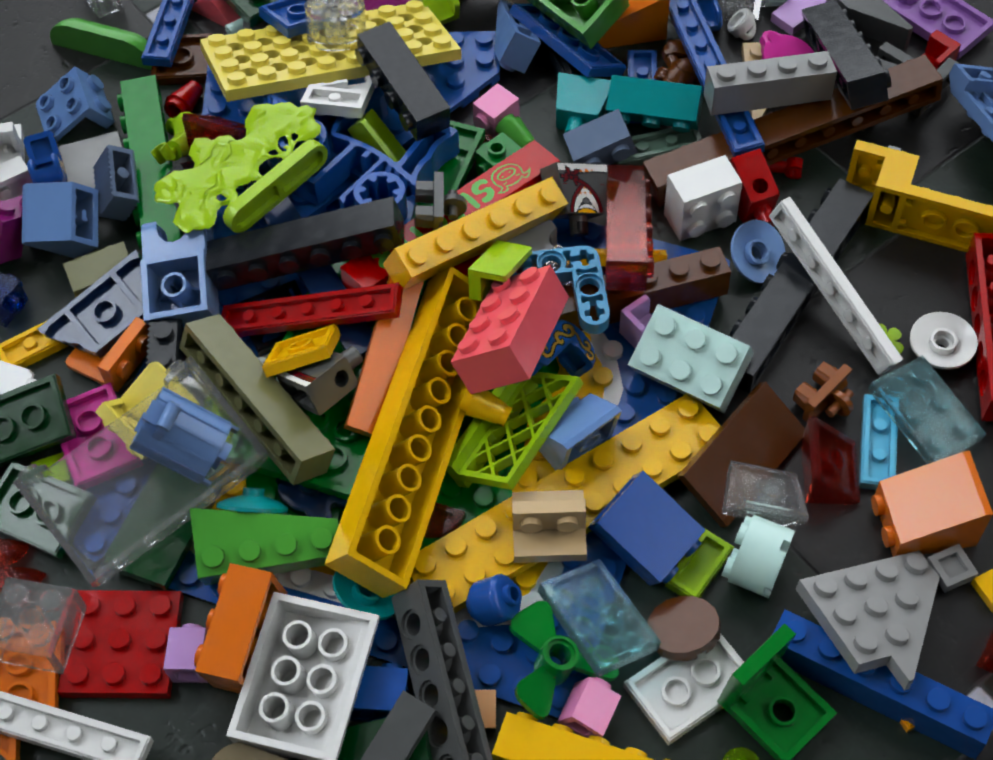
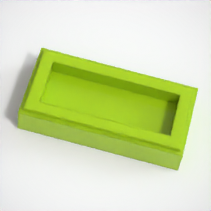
M705 529V532L698 539L701 542L699 548L688 558L683 556L677 565L679 568L678 572L665 584V587L680 596L701 598L728 560L729 555L731 556L734 546Z

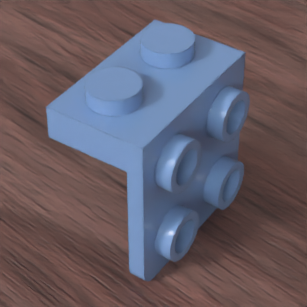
M74 66L46 93L42 94L36 102L43 130L52 131L58 142L85 117L106 129L109 128L115 121L111 112V104L103 90L104 84L97 76L89 75Z

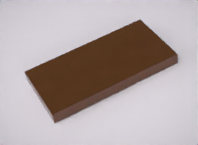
M766 381L758 383L677 477L720 527H728L808 431Z

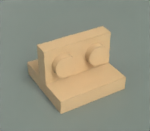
M583 490L512 492L514 563L587 561L586 500L584 499Z

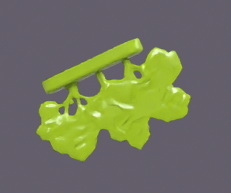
M279 102L274 105L269 103L257 104L251 108L245 119L246 136L244 138L235 140L231 135L218 136L214 140L206 137L194 138L188 154L195 163L194 168L182 171L174 170L157 181L154 185V191L156 192L155 201L165 204H179L173 223L184 233H190L193 229H210L215 224L217 211L225 205H228L223 214L225 225L235 233H242L248 230L325 164L328 150L323 144L314 140L321 133V125L314 120L316 108L309 105L297 107L292 102ZM294 133L298 134V138L295 141L292 140V134ZM283 136H286L288 140V145L283 147L286 151H282L278 147V140ZM299 141H305V142L302 143L298 148H296V149L294 150V147H295V145H296L297 142H299ZM276 150L278 154L270 155L269 152ZM271 158L283 159L264 176L259 173V167L264 161ZM256 181L238 196L236 189L239 186ZM221 194L227 199L219 201L216 198Z

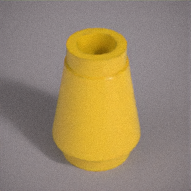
M468 389L458 407L466 412V416L499 424L503 427L513 409L489 390L470 394Z

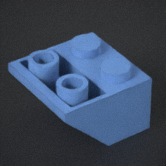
M72 181L24 184L22 188V244L72 258L83 256L97 249L98 189Z

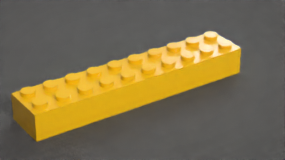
M449 266L428 280L324 563L327 567L382 598L406 590L465 415V411L458 407L467 388L450 362L458 349V344L463 340L468 331L470 322L475 318L480 309L482 301L469 299L468 277L452 266Z

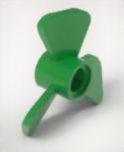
M537 601L518 612L512 618L509 625L510 632L539 653L534 662V671L520 680L515 688V696L518 702L536 719L544 720L547 718L551 710L555 686L563 684L573 670L592 677L601 678L605 681H614L617 678L619 670L615 656L611 651L602 648L579 652L577 645L570 638L556 635L553 612L548 602ZM550 657L558 658L563 665L553 662Z

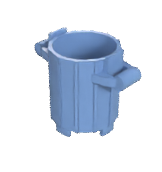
M162 387L156 399L152 400L149 408L142 414L134 431L137 433L130 445V449L198 484L201 483L209 487L212 482L206 479L205 476L210 468L216 469L222 460L225 461L233 445L226 442L230 431L236 434L240 428L179 394Z

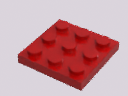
M75 590L57 691L61 698L170 699L172 681L163 670L169 628L180 627L184 601L182 591Z

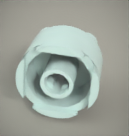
M755 514L753 517L746 515L734 543L741 546L739 549H733L721 576L728 578V582L769 598L795 530Z

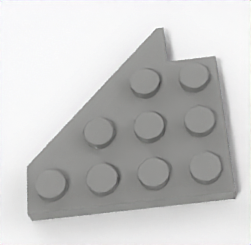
M920 550L799 580L796 591L854 674L887 666L904 690L910 688L915 677L940 578L939 574Z

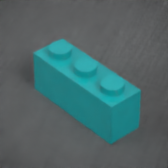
M612 75L606 112L608 114L619 109L626 125L630 124V121L642 122V125L648 128H660V125L672 126V129L678 132H690V129L698 130L704 97L703 87Z

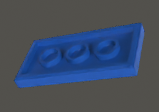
M532 4L512 5L509 13L587 78L623 75L627 68L625 64L598 42L590 49Z

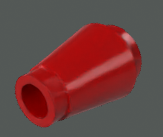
M191 80L167 96L164 105L166 114L173 118L182 112L189 111L192 113L203 94L202 86L198 82Z

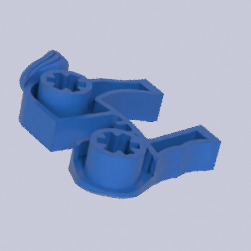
M375 88L365 113L373 109L380 119L383 120L388 116L387 103L383 91ZM268 94L263 96L262 104L269 103L274 105L279 102L288 101L275 94ZM314 115V120L321 125V133L314 140L327 148V160L319 171L292 193L316 205L322 203L348 177L352 176L357 181L339 197L340 209L393 196L403 216L405 225L414 219L415 205L418 204V202H415L416 181H432L434 179V171H438L442 165L460 153L458 130L450 126L419 141L415 140L400 161L394 162L376 148L350 137L351 134L347 129L359 118L347 119L341 116ZM294 133L292 134V140L295 141L298 138V134ZM283 136L278 140V147L282 151H286L283 147L288 145V140L286 136ZM299 141V142H297L296 145H295V147H294V150H295L296 148H298V147H299L302 143H304L305 141ZM272 150L269 152V154L277 155L278 152L276 150ZM271 158L267 160L270 169H272L283 159Z

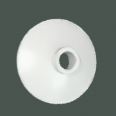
M932 312L925 314L914 323L910 332V345L913 352L924 363L935 368H960L969 363L977 351L978 339L974 329L966 320L952 313Z

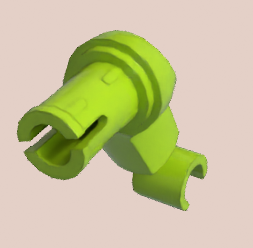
M188 111L182 112L173 118H168L165 127L167 132L174 137L167 143L163 142L157 145L151 151V154L160 165L166 161H177L189 154L194 138H200L202 134V123L196 114Z

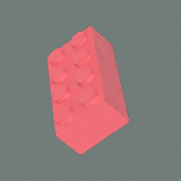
M551 265L538 269L537 267H530L521 274L511 276L506 282L495 280L492 282L486 298L481 302L480 309L475 318L470 322L469 329L463 340L458 344V349L450 362L470 394L530 380L569 298Z

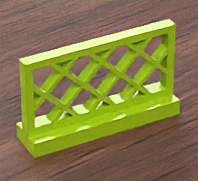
M537 372L534 376H531L530 380L495 388L492 393L513 409L504 427L473 418L455 444L446 470L459 487L469 488L472 483L513 490L584 384L580 377ZM538 384L543 385L542 387L536 389L539 386ZM566 387L562 393L552 397L551 393ZM546 396L547 401L531 408L530 404ZM524 408L525 412L519 415L521 410ZM550 411L545 419L535 423V418ZM528 422L529 427L525 428L524 430L516 434H513L514 429ZM507 434V438L501 441L504 435ZM532 437L528 445L517 450L516 445ZM510 449L511 454L497 461L495 460V456ZM487 460H488V461H489V465L483 468V466L485 465V463H486ZM514 464L506 477L499 476V471Z

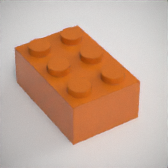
M230 563L227 573H223L220 577L217 588L219 598L215 609L212 608L207 616L206 630L208 632L204 644H200L196 650L194 666H196L195 672L214 688L240 694L273 592L287 594L288 592L272 572Z

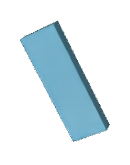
M864 394L859 465V488L876 490L879 481L896 475L898 398L870 394Z

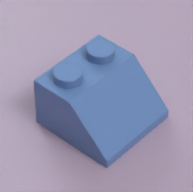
M589 393L581 400L579 397L574 398L540 448V453L555 471L563 469L569 462L612 437L622 410L618 405L592 393Z

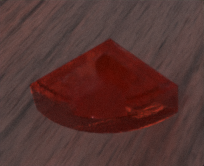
M436 502L424 538L443 537L457 529L466 517L465 511Z

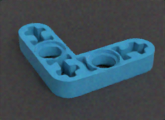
M590 246L532 251V255L520 266L521 270L525 271L533 267L532 265L537 264L538 269L546 262H557L560 268L554 272L560 282L572 281L581 328L589 334L603 333L609 326L610 308L598 252ZM586 259L589 265H582L580 260ZM570 260L571 268H566V261ZM586 284H592L598 288V292L587 295L580 288ZM596 305L595 310L599 320L593 321L590 316V306Z

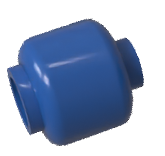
M497 574L476 581L470 587L466 599L468 613L481 625L488 627L510 621L520 611L521 590L512 579L503 574Z

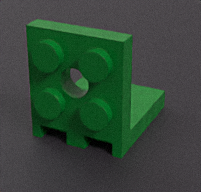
M785 623L731 675L717 700L775 760H792L837 714L819 694L781 659L796 635ZM775 704L788 706L792 712V719L787 722L778 720L773 714V706Z

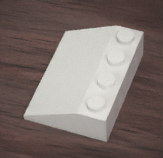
M273 592L226 736L233 743L242 742L277 756L303 760H338L380 616Z

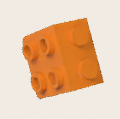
M135 317L110 351L100 358L75 348L67 357L66 365L70 370L101 385L111 382L114 391L118 392L147 355L149 326L144 320Z

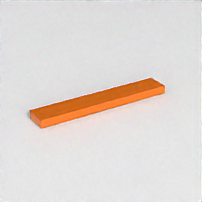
M390 276L388 278L387 284L394 283ZM424 281L403 290L400 318L376 320L344 429L371 438L408 338Z

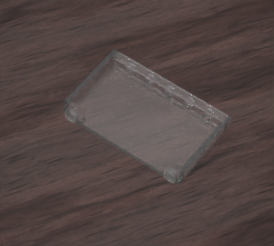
M191 356L185 361L178 360L166 369L165 373L167 375L164 378V386L162 387L179 394L240 428L236 434L230 431L226 442L233 445L225 461L222 460L216 469L210 468L205 476L206 479L212 482L209 487L201 483L198 484L130 449V445L137 433L134 431L142 414L149 408L152 400L156 399L162 387L49 468L45 464L39 466L31 464L24 468L18 474V479L13 482L92 587H98L107 582L191 519L190 508L205 509L255 472L268 459L266 449Z

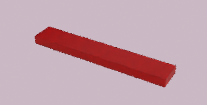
M397 282L223 305L221 316L234 328L239 337L319 328L332 324L343 325L400 318L403 287Z

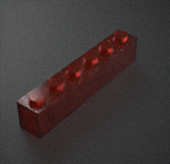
M608 165L605 290L646 291L647 278H653L654 275L650 178L644 176V166Z

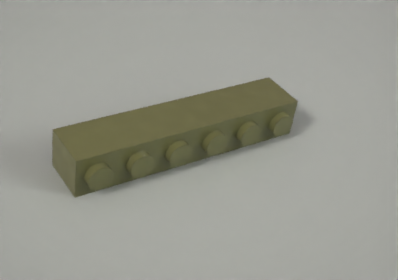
M220 314L185 323L179 348L294 486L327 473L335 448L273 376L266 378L262 368L263 364L255 356L252 349L237 335L234 328Z

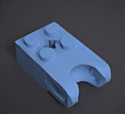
M156 222L145 223L141 226L142 259L140 260L144 322L148 324L151 320L180 319L182 320L183 327H185V323L220 314L218 289L206 272L207 241L214 240L213 226L210 229H193L190 233H185L180 239L173 242L167 240V234Z

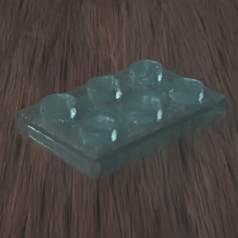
M923 355L871 382L868 387L869 392L926 464L955 455L981 441L987 434Z
M600 559L540 583L537 592L544 601L551 605L554 616L570 639L577 645L580 653L597 677L658 651L661 641Z

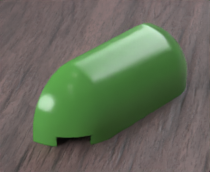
M81 18L62 20L50 31V39L53 45L152 70V66L143 65L141 56L145 50L147 39L138 33Z

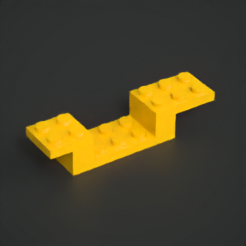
M857 140L846 181L874 193L865 225L966 253L974 233H993V205H986L959 196L911 185L920 156Z

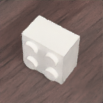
M726 155L668 174L664 215L679 241L697 238L705 232L716 228H725L736 222L743 182Z

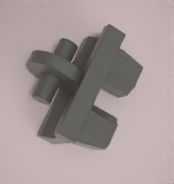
M434 171V181H416L415 202L433 203V206L415 205V227L433 228L434 231L443 226L444 215L448 216L449 220L455 221L458 216L466 212L467 201L456 190H449L448 194L444 195V172Z

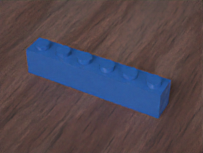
M786 609L784 610L773 634L784 623L796 633L781 658L795 672L899 723L901 719L915 726L913 730L973 759H976L986 746L993 729V708L918 672L915 673L914 680L908 690L902 688L887 666L854 674L821 626Z

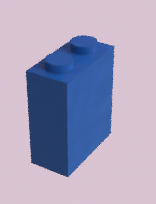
M644 471L633 475L588 526L649 586L661 582L664 584L669 582L679 570L676 564L683 556L688 558L699 548L701 542L698 539L705 532V529Z

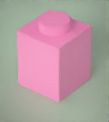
M498 83L473 102L474 124L476 127L485 129V132L492 137L499 135L495 129L505 116L513 114L515 117H520L519 98Z
M588 677L574 684L557 722L570 727L577 735L587 738L590 735L602 737L610 723L621 695L611 690V685L601 678Z

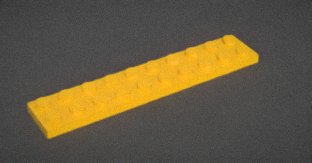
M685 394L569 462L563 469H557L520 492L583 490L584 499L586 500V534L592 531L588 528L590 523L633 475L644 471L661 488L666 487L679 479L677 476L721 426L699 400ZM512 496L421 549L410 578L411 582L413 583L417 579L445 580L454 613H457L466 607L468 592L474 582L497 574H503L513 579L538 564L539 562L514 563Z

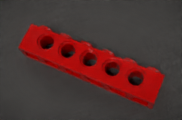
M974 233L966 253L972 326L978 340L975 357L982 421H993V233Z

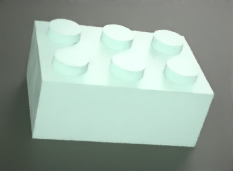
M657 304L628 366L647 378L683 395L686 394L697 399L702 404L721 413H725L754 352L751 346Z

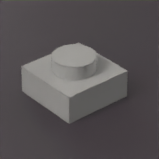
M956 544L927 558L928 562L940 576L938 584L944 593L971 582L979 574L960 544Z

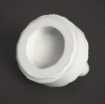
M742 8L730 18L727 30L734 37H740L744 41H749L756 33V17L748 8Z

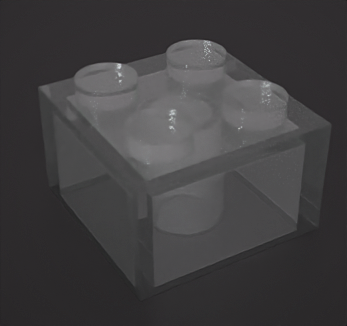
M6 577L0 592V663L63 674L87 609V605L78 591L68 587Z

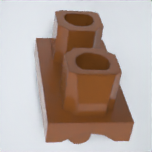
M823 361L817 367L812 377V380L822 387L817 391L808 383L803 382L794 391L792 400L804 410L802 417L804 421L811 425L824 410L831 418L836 413L844 417L848 416L854 410L853 403L850 400L854 393L847 388L848 382L846 379L852 373L853 369L844 363L837 369Z

